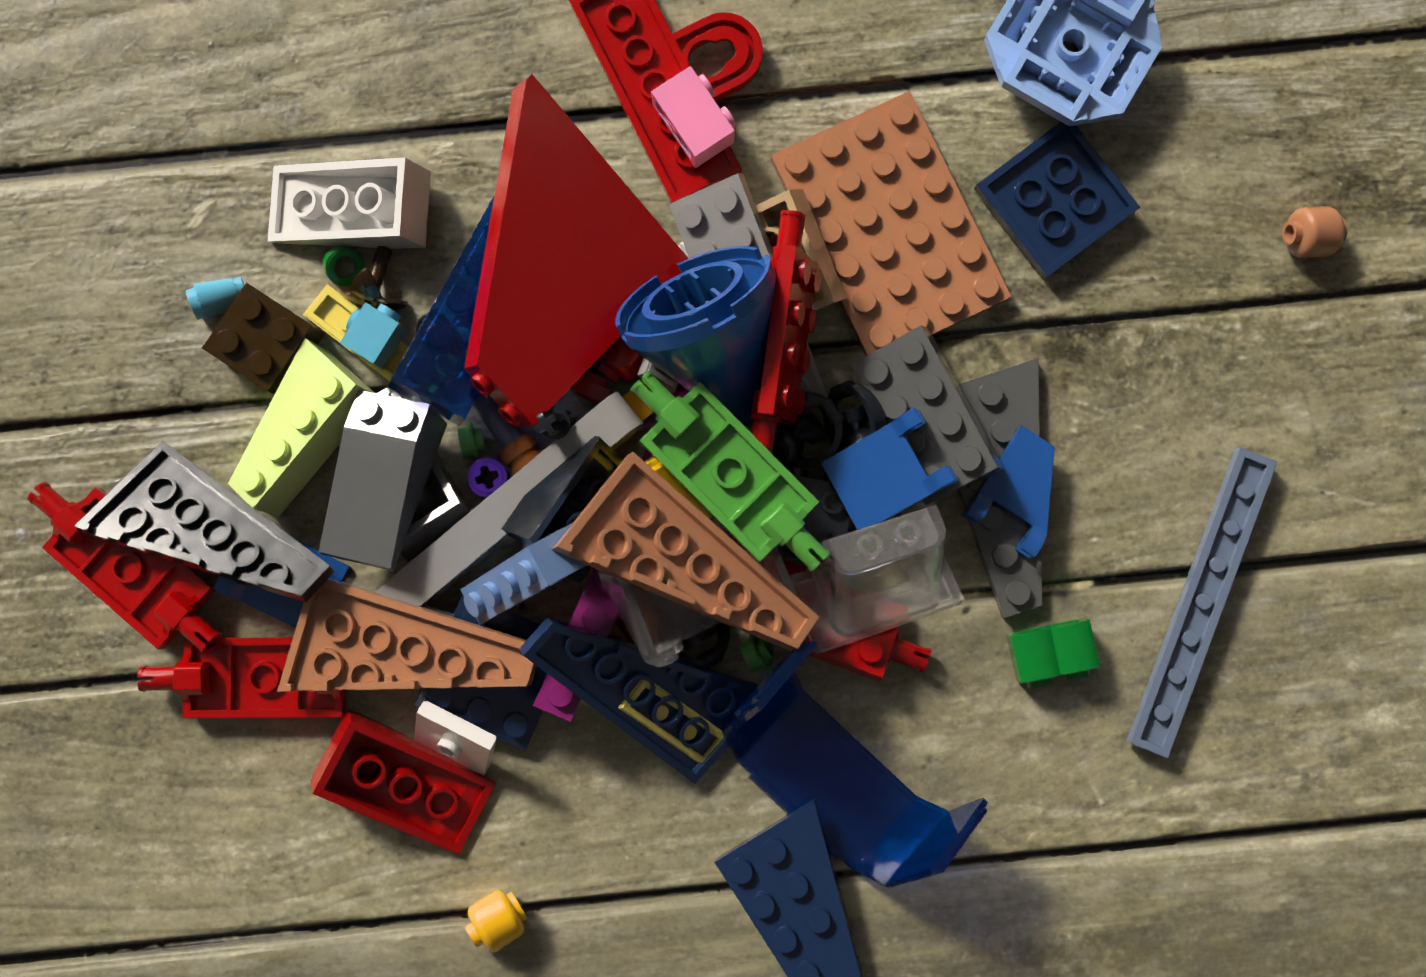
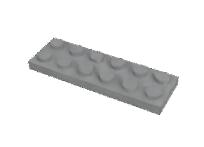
M743 173L735 174L669 204L689 258L721 248L751 246L759 248L763 258L768 254L772 262L773 251ZM810 351V367L807 374H803L801 390L816 392L828 398ZM805 400L804 406L812 405L815 402Z

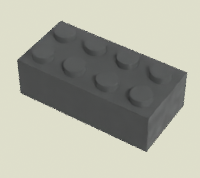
M920 325L851 365L862 386L870 390L880 402L887 419V425L914 407L921 411L927 424L907 434L906 437L927 475L929 476L945 466H951L959 481L923 499L925 506H934L1004 469L929 329Z

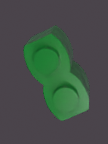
M1080 618L1006 634L1016 681L1027 683L1028 688L1051 685V678L1066 674L1067 680L1086 678L1091 676L1090 669L1100 667L1090 619Z

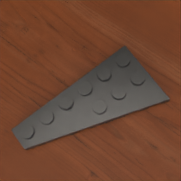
M1038 358L959 384L999 458L1019 426H1024L1040 437ZM986 478L959 492L964 510L977 494ZM992 502L981 522L977 521L976 524L969 520L968 522L1002 618H1007L1042 606L1041 549L1036 557L1033 558L1031 556L1029 559L1018 553L1015 548L1030 529V525L995 502Z

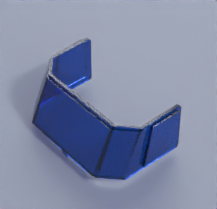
M804 640L798 649L788 652L733 713L735 717L722 731L734 757L750 773L748 778L786 812V815L816 798L821 824L829 844V854L835 859L840 858L852 870L887 888L943 873L988 810L985 807L988 801L980 798L948 811L916 796L803 690L795 671L818 645L814 640L809 643Z

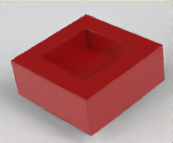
M590 372L587 373L586 377L581 376L570 388L573 393L596 405L612 394L611 390L607 389L609 382Z

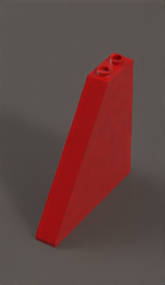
M533 74L519 83L512 91L464 368L472 376L470 382L476 390L486 397L490 395L500 406L498 411L501 416L515 427L518 425L520 428L534 426L539 421L536 417L538 413L549 411L621 336L615 322L617 313L626 299L654 276H658L662 284L679 275L681 272L677 264L689 259Z

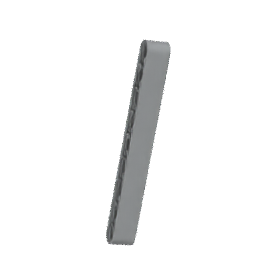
M619 392L611 394L575 423L565 437L556 439L375 592L425 608L426 605L428 606L510 537L501 528L524 495L594 436L600 437L615 450L642 427L643 422Z

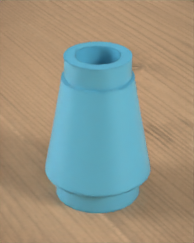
M240 276L234 279L228 278L194 283V288L185 290L196 319L200 320L207 317L208 320H211L228 310L245 284Z

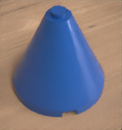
M734 246L709 251L678 263L681 274L662 284L658 276H654L626 299L617 313L615 323L627 346L689 392L701 382L744 426H748L753 421L750 419L754 391L761 389L771 309L776 286V271L769 255L767 254L763 258L759 248Z

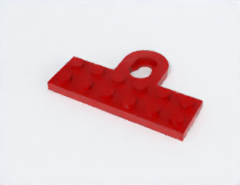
M569 0L570 7L670 202L673 203L735 174L742 173V168L731 146L695 168L654 108L651 91L688 68L689 57L698 47L708 42L716 44L720 41L732 43L736 51L734 57L725 63L722 71L715 76L706 77L715 92L712 98L716 102L746 87L756 77L762 63L763 46L756 28L742 16L721 12L706 16L672 33L655 0Z

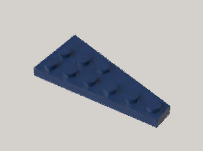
M547 617L519 649L524 657L694 784L699 781L773 695L765 686ZM640 680L648 681L650 690L645 687L636 700L629 698V693ZM655 684L671 695L661 698L655 694ZM626 700L632 708L679 739L685 747L692 748L702 756L717 739V737L710 733V727L703 718L726 734L707 758L699 764L618 707ZM671 701L676 703L678 706V710L667 702ZM681 702L703 718H688L683 714ZM663 704L668 708L669 713L664 720L659 721L656 713L660 705ZM697 723L703 724L704 728L698 725ZM690 724L694 725L697 729L696 736L691 740H685L684 732Z
M816 798L716 859L714 863L787 977H862L861 964L853 944L849 919L837 874L833 869L828 850L829 844L821 824Z

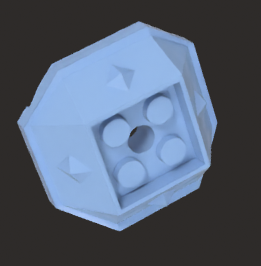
M1007 0L984 39L1000 86L1068 126L1119 118L1124 113L1162 48L1159 25L1154 11V0ZM1063 42H1072L1076 45L1078 52L1068 51L1064 47Z

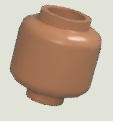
M1329 206L1298 208L1290 215L1282 230L1283 241L1290 253L1298 258L1332 256L1343 245L1347 237L1346 221L1336 209Z

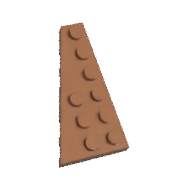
M634 452L625 457L552 548L555 552L789 651L799 648L819 618L814 611Z
M329 578L307 602L303 603L277 692L532 685L537 666L524 657L519 650L527 641L525 639Z

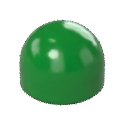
M348 246L333 247L323 258L325 275L339 286L352 285L356 275L364 269V262L360 254ZM343 256L351 257L354 262L353 273L346 277L338 276L334 271L336 260Z

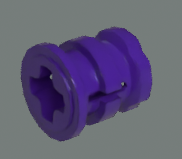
M482 458L474 462L469 468L467 478L473 492L479 496L488 497L510 479V474L503 464L496 459ZM488 470L499 475V478L493 480V488L482 484V480L487 478L486 471Z

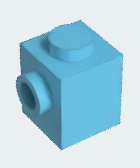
M365 302L361 310L356 309L349 317L346 324L348 331L340 344L383 370L408 330L398 322L401 315L383 304H380L375 309Z

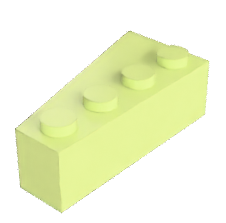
M304 338L228 484L253 509L279 517L341 443L344 425L358 390L374 392L331 352Z

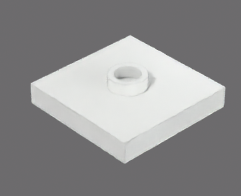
M423 701L416 713L415 741L483 776L491 765L497 740L495 735L428 701Z

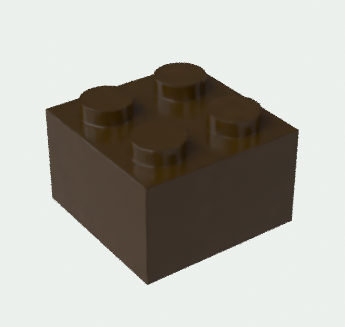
M246 282L202 349L264 390L275 395L304 338L318 345L325 333Z

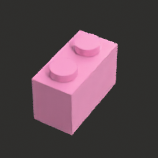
M689 66L651 91L654 108L694 167L697 168L734 144V128L737 125L729 110L725 106L719 108L712 98L715 92L708 79L703 74L698 77L693 68Z

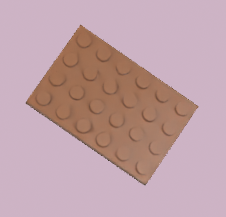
M910 91L771 155V163L785 191L803 189L847 297V299L839 303L865 356L920 325L929 329L932 335H935L1008 301L1012 297Z

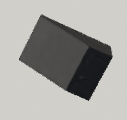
M594 436L526 493L501 529L519 545L526 548L572 524L623 459L600 437ZM586 565L565 578L581 584L592 567Z

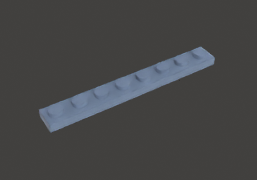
M1242 447L1234 449L1126 742L1163 757H1169L1278 461Z

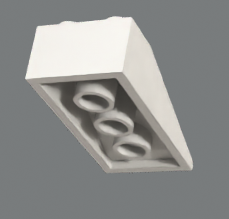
M405 157L274 166L268 242L363 248L385 246L389 249L425 248L431 171Z

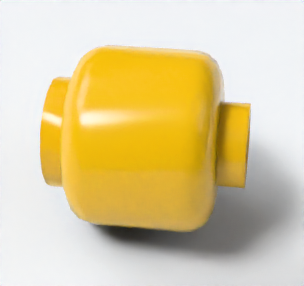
M497 889L469 907L468 917L471 923L466 925L465 929L476 948L484 944L489 951L497 952L524 933L523 922L528 918L512 891L505 894L502 890Z

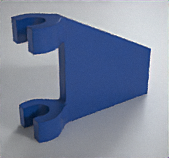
M1019 426L999 458L1004 469L986 478L961 516L973 524H976L977 521L981 522L988 512L991 503L995 502L1030 525V529L1022 537L1015 549L1027 559L1031 556L1033 558L1036 557L1047 536L1055 447L1024 426Z

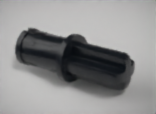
M552 407L549 411L538 413L536 417L539 420V424L534 428L539 434H543L549 439H561L569 433L570 428L576 423V418L570 417L572 414L570 411L560 407Z

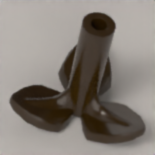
M385 246L377 247L370 270L364 268L356 275L351 285L352 291L343 288L340 292L347 300L361 308L365 302L375 309L380 304H383L393 311H398L408 306L407 301L385 299L380 293L392 255V250Z

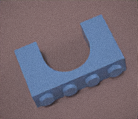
M572 524L524 548L460 589L464 596V604L467 611L473 617H476L479 625L586 566L584 563L552 550Z

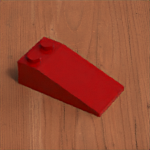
M349 708L310 779L312 794L456 854H460L496 784L494 780L445 757L381 722Z

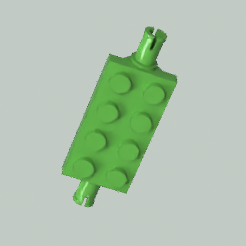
M650 370L642 376L641 381L638 380L630 390L657 415L655 418L657 423L639 443L757 562H760L778 544L781 547L785 544L808 567L810 572L813 571L820 562L809 550L820 561L830 554L803 527L805 524L803 519L819 501L701 382L683 398L680 396L675 398L652 375L653 373Z

